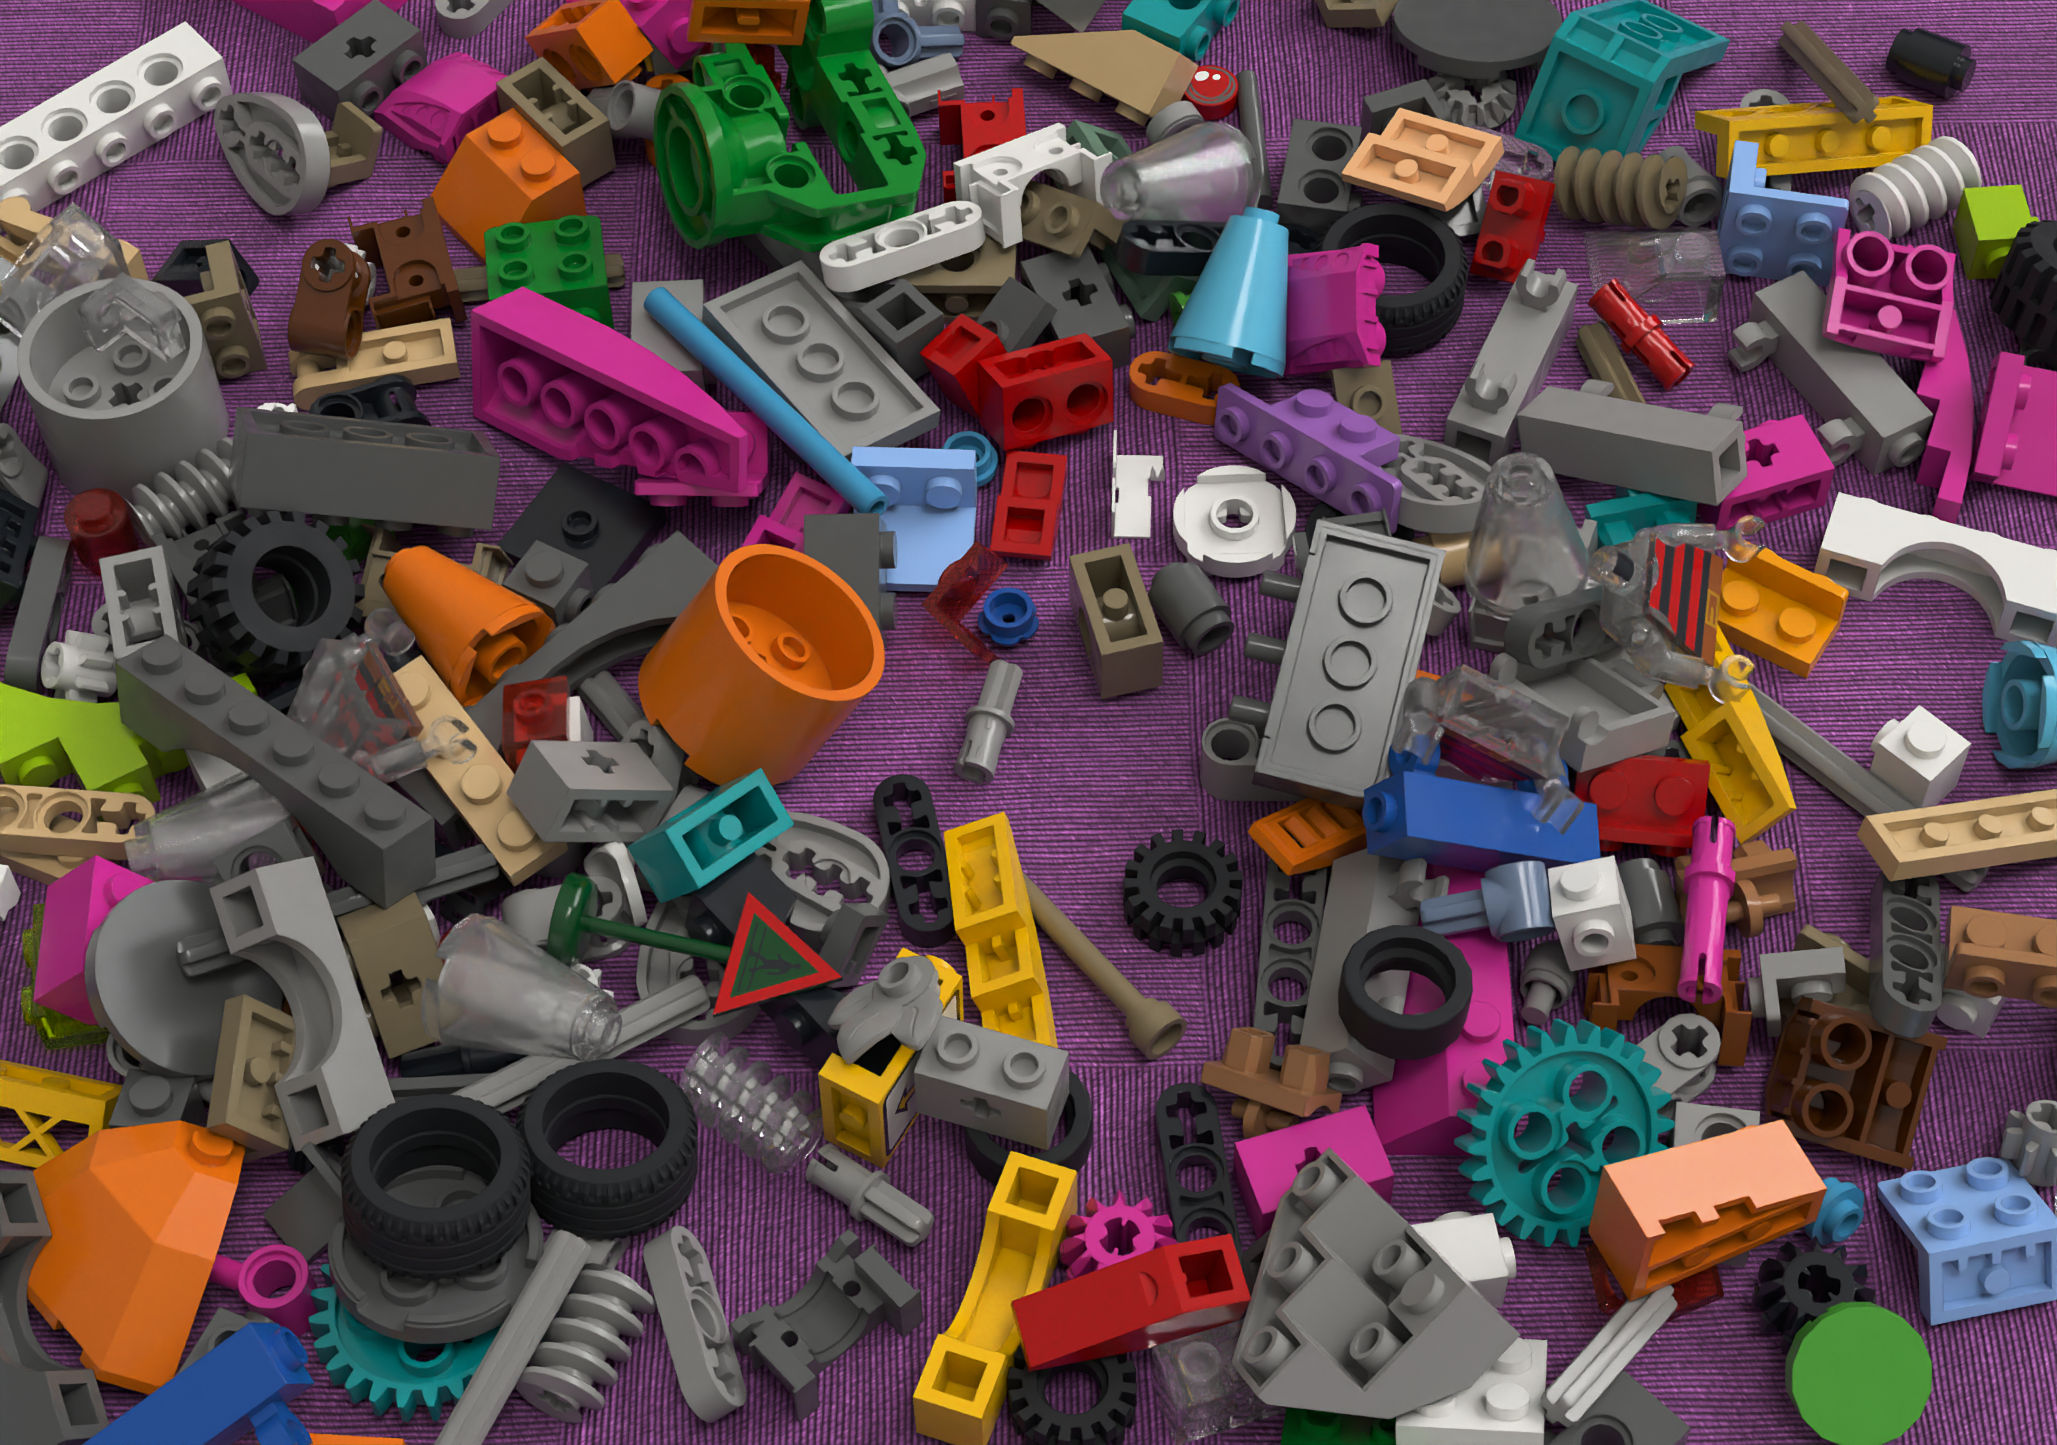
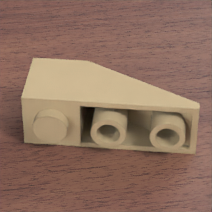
M1135 30L1014 36L1010 43L1028 54L1023 63L1027 67L1052 80L1057 70L1072 77L1069 88L1099 103L1103 94L1119 101L1115 112L1145 127L1149 117L1153 118L1166 106L1181 101L1198 68L1197 64L1181 53Z

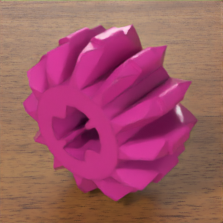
M1120 1189L1113 1196L1112 1206L1105 1207L1091 1196L1089 1202L1086 1203V1216H1070L1066 1223V1234L1069 1238L1063 1240V1243L1060 1244V1261L1069 1267L1066 1271L1067 1281L1159 1247L1177 1244L1176 1239L1170 1238L1172 1236L1173 1223L1169 1215L1152 1216L1153 1204L1148 1196L1139 1201L1134 1207L1127 1206L1126 1198ZM1118 1249H1121V1255H1118Z

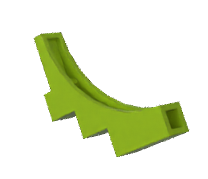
M246 673L232 677L237 683L258 696L255 687ZM0 682V776L4 784L49 787L56 780L73 773L82 790L132 793L144 796L153 804L161 800L155 779L170 772L183 770L190 765L184 749L162 752L121 723L119 702L92 703L49 698ZM99 816V822H104L103 817Z

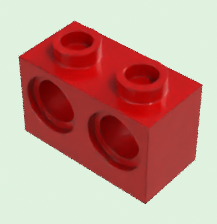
M1087 333L977 361L979 424L1004 451L1028 449L1037 442L1063 435L1084 434L1093 427L1114 422L1113 359Z

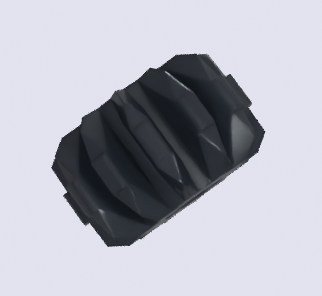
M1817 1236L1807 1242L1804 1252L1787 1241L1785 1245L1779 1248L1776 1259L1767 1258V1260L1762 1262L1757 1275L1760 1284L1754 1287L1751 1296L1752 1308L1763 1312L1759 1321L1761 1334L1778 1332L1783 1334L1779 1344L1782 1354L1790 1350L1796 1333L1809 1320L1813 1322L1819 1315L1828 1312L1825 1309L1841 1302H1871L1876 1304V1291L1864 1286L1869 1275L1867 1264L1847 1266L1845 1260L1848 1253L1845 1244L1835 1249L1831 1255L1822 1251V1246Z

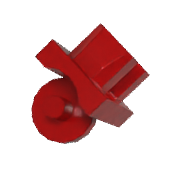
M1496 170L1469 273L1512 284L1515 283L1526 260L1532 259L1536 261L1540 243H1544L1546 236L1544 227L1556 184Z

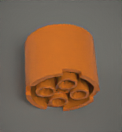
M771 544L748 545L731 552L721 562L644 658L638 675L639 697L650 725L661 724L677 745L689 755L684 764L691 770L715 784L722 785L762 768L773 787L798 775L878 684L885 665L884 644L876 621L865 603L843 579L828 567L803 553L786 547Z

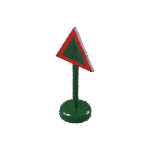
M573 872L566 876L561 885L551 917L547 957L548 962L554 966L570 968L579 963L587 951L592 934L726 963L727 966L713 1011V1018L843 981V977L749 891L732 947L596 918L598 906L596 884L590 877Z

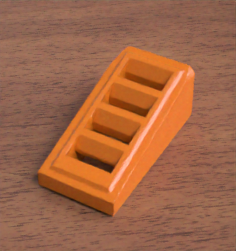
M1309 798L1253 822L1248 830L1251 838L1288 876L1332 866L1335 859L1367 848L1366 827L1363 823L1362 811ZM1290 835H1293L1304 848H1301Z

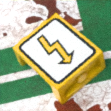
M903 947L896 959L920 955ZM932 955L924 956L933 963L938 971L939 999L944 1006L942 1016L964 1022L962 976L957 974L953 967L944 960ZM901 1045L881 1077L854 1063L848 1065L842 1057L832 1053L818 1073L825 1140L884 1169L919 1115L916 1107L914 1070L923 1048L916 1051Z

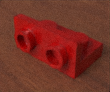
M1640 754L1581 773L1575 770L1572 800L1597 805L1601 851H1620L1623 849V842L1648 844L1649 852L1667 857L1688 855L1689 848H1692L1693 842L1692 825L1699 817L1705 816L1710 763L1708 760Z

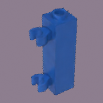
M1414 733L1411 735V746L1396 743L1390 745L1388 759L1393 776L1364 789L1362 818L1366 827L1367 854L1402 860L1423 858L1427 861V864L1484 873L1492 868L1509 863L1541 861L1545 864L1548 883V869L1601 858L1597 805L1563 798L1568 783V767L1563 759L1546 756L1539 758L1540 769L1527 768L1548 779L1516 781L1518 790L1435 776L1441 753L1438 738Z
M249 1322L82 1445H231L253 1428H255V1434L260 1445H311L313 1442L308 1431L286 1405L315 1384L304 1366L308 1362L306 1350L291 1330L284 1326L280 1327L278 1323Z

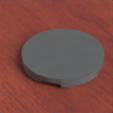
M1398 0L1394 8L1392 34L1397 45L1403 44L1408 50L1418 56L1417 63L1429 70L1463 79L1497 80L1500 78V71L1528 65L1534 70L1540 68L1554 34L1562 25L1559 11L1549 0Z
M190 880L154 882L136 889L120 900L107 913L99 927L93 931L86 952L84 970L86 993L96 1021L101 1029L107 1027L122 1048L140 1061V1068L163 1078L196 1077L197 1082L214 1079L225 1000L246 994L281 1011L283 991L267 971L250 960L199 977H186L177 959L176 943L180 939L221 927L209 890L212 886Z
M433 1165L417 1168L400 1175L390 1182L383 1191L398 1201L409 1205L437 1208L467 1201L482 1192L489 1183L481 1176L467 1169L447 1165ZM532 1203L530 1204L529 1217L522 1234L502 1258H498L495 1263L487 1265L482 1270H476L473 1274H465L463 1277H453L448 1280L411 1279L409 1276L402 1277L399 1276V1273L388 1272V1269L380 1268L377 1263L371 1262L356 1247L347 1231L343 1214L336 1223H333L328 1241L331 1282L335 1293L348 1312L365 1326L380 1334L406 1342L423 1344L462 1341L486 1333L504 1323L544 1253L543 1230L539 1216Z

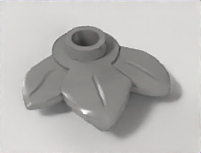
M924 956L897 958L882 969L877 980L856 988L838 1003L827 1023L830 1028L839 1030L837 1035L838 1049L846 1064L851 1065L869 1048L891 1033L902 1045L912 1050L919 1051L927 1043L942 1016L944 1007L939 999L938 971L928 958Z

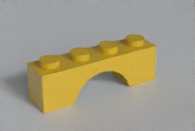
M1010 1151L987 1209L981 1246L967 1291L950 1327L945 1333H938L914 1392L913 1404L916 1433L953 1445H988L1008 1392L1009 1367L1014 1368V1355L1018 1348L1022 1346L1011 1303L1013 1300L1048 1288L1060 1256V1244L1067 1238L1066 1223L1071 1215H1076L1078 1209L1076 1170Z

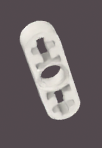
M952 201L835 240L827 244L819 255L825 285L837 292L858 291L974 251L986 239L982 210L973 202Z

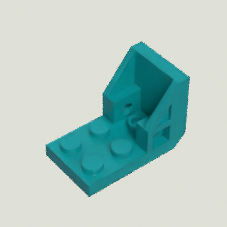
M1611 0L1572 11L1553 36L1513 141L1557 162L1562 151L1570 146L1579 148L1581 153L1588 148H1596L1600 150L1602 156L1609 150L1620 152L1623 158L1630 152L1640 154L1665 117L1682 74L1722 61L1730 39L1647 0Z

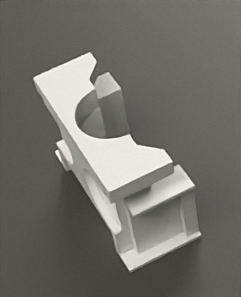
M1056 123L953 163L956 201L973 202L981 208L985 233L1001 243L1002 248H1007L1023 241L1020 209L1022 195L1029 181L1041 171L1063 184V191L1099 202L1106 208L1115 205L1112 152L1097 157L1088 150L1081 148V143L1079 142L1073 145L1066 142V127L1061 123Z

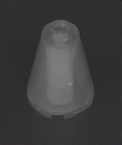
M1204 122L1110 163L1101 177L1100 195L1104 207L1111 211L1110 215L1118 220L1228 222L1231 215L1243 216L1245 207L1257 208L1261 194V178H1253L1250 160L1257 159L1253 146L1240 130L1226 122Z
M1519 452L1506 455L1491 467L1463 562V576L1467 593L1472 600L1474 596L1485 605L1486 613L1498 620L1509 622L1512 615L1522 606L1585 590L1590 579L1588 551L1552 467L1545 459L1532 453Z
M241 771L135 824L136 838L124 841L130 870L155 882L163 880H190L214 887L212 875L218 870L212 859L289 816L291 813L272 793L247 773ZM254 852L249 859V870L278 864V862L268 853Z
M478 913L470 914L458 922L442 941L435 957L446 960L438 982L426 978L422 992L421 1018L425 1033L430 1038L450 1047L592 1062L602 1053H608L618 1041L622 1029V1017L618 1014L615 998L499 919Z

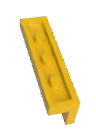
M1899 96L1877 97L1880 102L1873 110L1877 117L1870 123L1862 119L1855 124L1849 121L1832 101L1695 111L1694 129L1717 135L1716 176L1727 179L1735 140L1759 143L1756 167L1767 169L1766 176L1878 167L1891 163L1893 159L1899 156L1909 154L1915 148L1928 145L1932 138L1933 105Z
M0 1059V1106L14 1109L30 1131L29 1135L16 1144L0 1139V1160L38 1168L63 1153L64 1151L49 1131L63 1120L89 1125L88 1137L99 1130L110 1129L108 1124L123 1085ZM38 1114L52 1118L43 1123ZM36 1140L41 1149L29 1147L28 1145Z

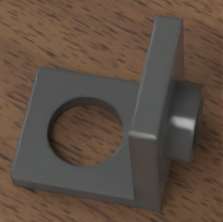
M308 1142L301 1150L315 1167L263 1213V1216L284 1243L298 1250L304 1256L308 1265L328 1249L332 1225L343 1214L340 1177L342 1159L337 1153L315 1145L312 1142Z

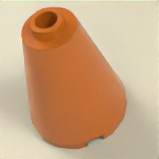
M420 545L402 549L393 555L385 567L384 593L435 673L463 707L475 705L495 688L498 679L507 669L516 664H523L543 646L547 636L556 628L553 620L539 605L427 546Z

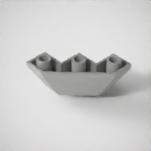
M1329 1147L1316 1161L1307 1164L1300 1170L1290 1189L1280 1198L1251 1295V1302L1247 1308L1231 1363L1253 1392L1267 1405L1392 1419L1471 1388L1521 1334L1417 1230Z

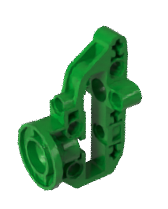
M810 0L803 44L777 45L789 66L785 89H790V106L796 124L803 130L817 127L824 128L859 190L857 192L846 194L834 193L805 141L793 143L791 152H787L786 137L790 120L789 112L762 64L756 65L745 46L749 44L714 43L712 53L697 55L694 58L692 70L694 84L689 82L673 83L660 92L654 111L653 130L656 170L669 215L674 227L687 245L701 250L716 247L727 238L760 233L802 251L816 252L821 251L827 244L835 240L914 214L927 155L913 123L869 50L874 25V12L871 0Z

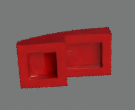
M1007 450L1001 495H997L990 556L1052 561L1067 479V455Z

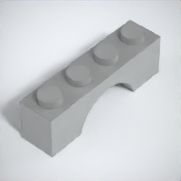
M314 856L255 868L209 888L230 954L246 958L267 971L280 986L291 1008L296 1035L294 1055L288 1070L274 1085L295 1152L301 1151V1148L308 1142L320 1145L353 1135L356 1129L360 1128V1125L368 1120V1117L372 1114H377V1111L381 1108H387V1105L395 1103Z

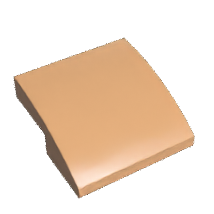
M1399 108L1381 135L1370 132L1367 134L1342 171V180L1447 212L1471 195L1493 170L1504 154L1502 137Z

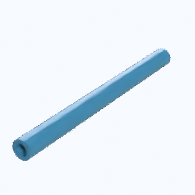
M658 287L647 295L644 301V309L858 513H879L883 515L888 508L889 498L664 287Z

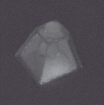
M72 202L38 232L1 282L0 322L21 339L26 327L34 316L45 305L61 294L75 287L98 280L131 278L120 241Z
M1701 226L1670 227L1662 230L1649 228L1584 232L1583 241L1593 295L1606 283L1609 284L1612 279L1617 278L1636 303L1649 316L1656 314L1663 324L1716 322L1726 277L1717 230ZM1597 314V319H1598V321L1604 323L1607 327H1610V326H1609L1603 319H1601L1600 316Z

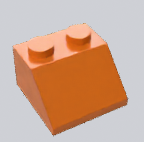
M514 108L465 135L430 197L433 196L440 221L484 266L486 265L484 233L490 228L499 227L511 222L531 223L560 219L568 215L587 216L580 172Z

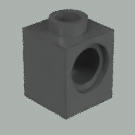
M292 814L212 859L218 870L212 875L215 886L250 871L249 859L254 852L268 853L278 863L314 856L320 876L327 871L300 822Z

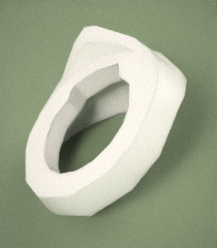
M615 841L598 844L584 859L583 866L589 876L601 875L611 878L617 883L624 897V911L628 913L633 926H643L648 921L634 872L636 861L627 848L632 842Z

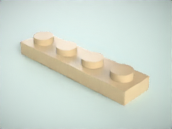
M420 655L394 672L395 678L424 726L420 735L408 749L479 842L484 843L489 852H492L498 861V867L514 887L567 852L569 849L566 842H543L506 794L515 774L425 658Z
M2057 789L1865 816L1856 835L1890 882L2057 857Z

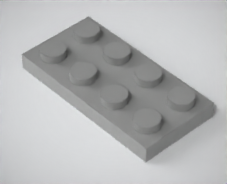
M802 260L703 304L702 321L850 462L853 446L895 448L938 427L941 410Z

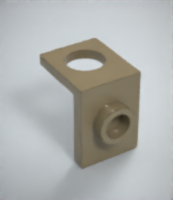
M1380 360L1381 367L1349 369V367L1328 370L1318 375L1319 380L1331 379L1335 401L1358 414L1371 417L1376 421L1377 425L1393 434H1402L1391 360Z

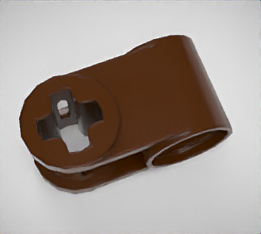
M333 238L321 239L313 243L305 251L296 299L288 321V343L292 351L353 360L359 351L363 334V315L371 282V270L368 263L358 253L353 252L341 241ZM343 263L345 265L343 273H333L330 279L328 277L330 270L340 269ZM315 264L319 266L318 270L315 268Z

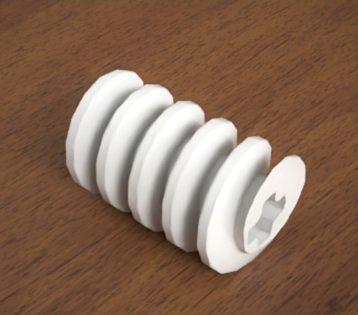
M1948 136L1936 138L1930 141L1928 145L1920 146L1913 149L1909 154L1893 159L1891 163L1876 167L1873 172L1856 177L1851 184L1849 193L1850 212L1859 232L1875 231L1884 235L1889 241L1891 237H1902L1908 233L1910 227L1913 229L1920 228L1926 225L1928 219H1938L1944 216L1947 210L1958 209L1963 188L1981 187L1980 168L1974 155L1963 143Z

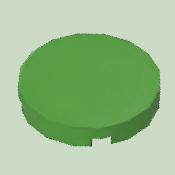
M1841 1302L1825 1309L1828 1312L1819 1315L1813 1322L1809 1320L1796 1333L1786 1357L1785 1388L1798 1415L1820 1437L1839 1445H1882L1901 1437L1921 1416L1932 1391V1361L1922 1337L1900 1315L1871 1302Z

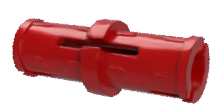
M1617 278L1612 279L1609 284L1606 283L1587 303L1622 341L1620 347L1627 355L1634 354L1652 372L1667 392L1672 390L1675 385L1680 384L1695 369L1696 365L1669 339V336L1661 329L1663 322L1656 314L1649 316L1629 295Z

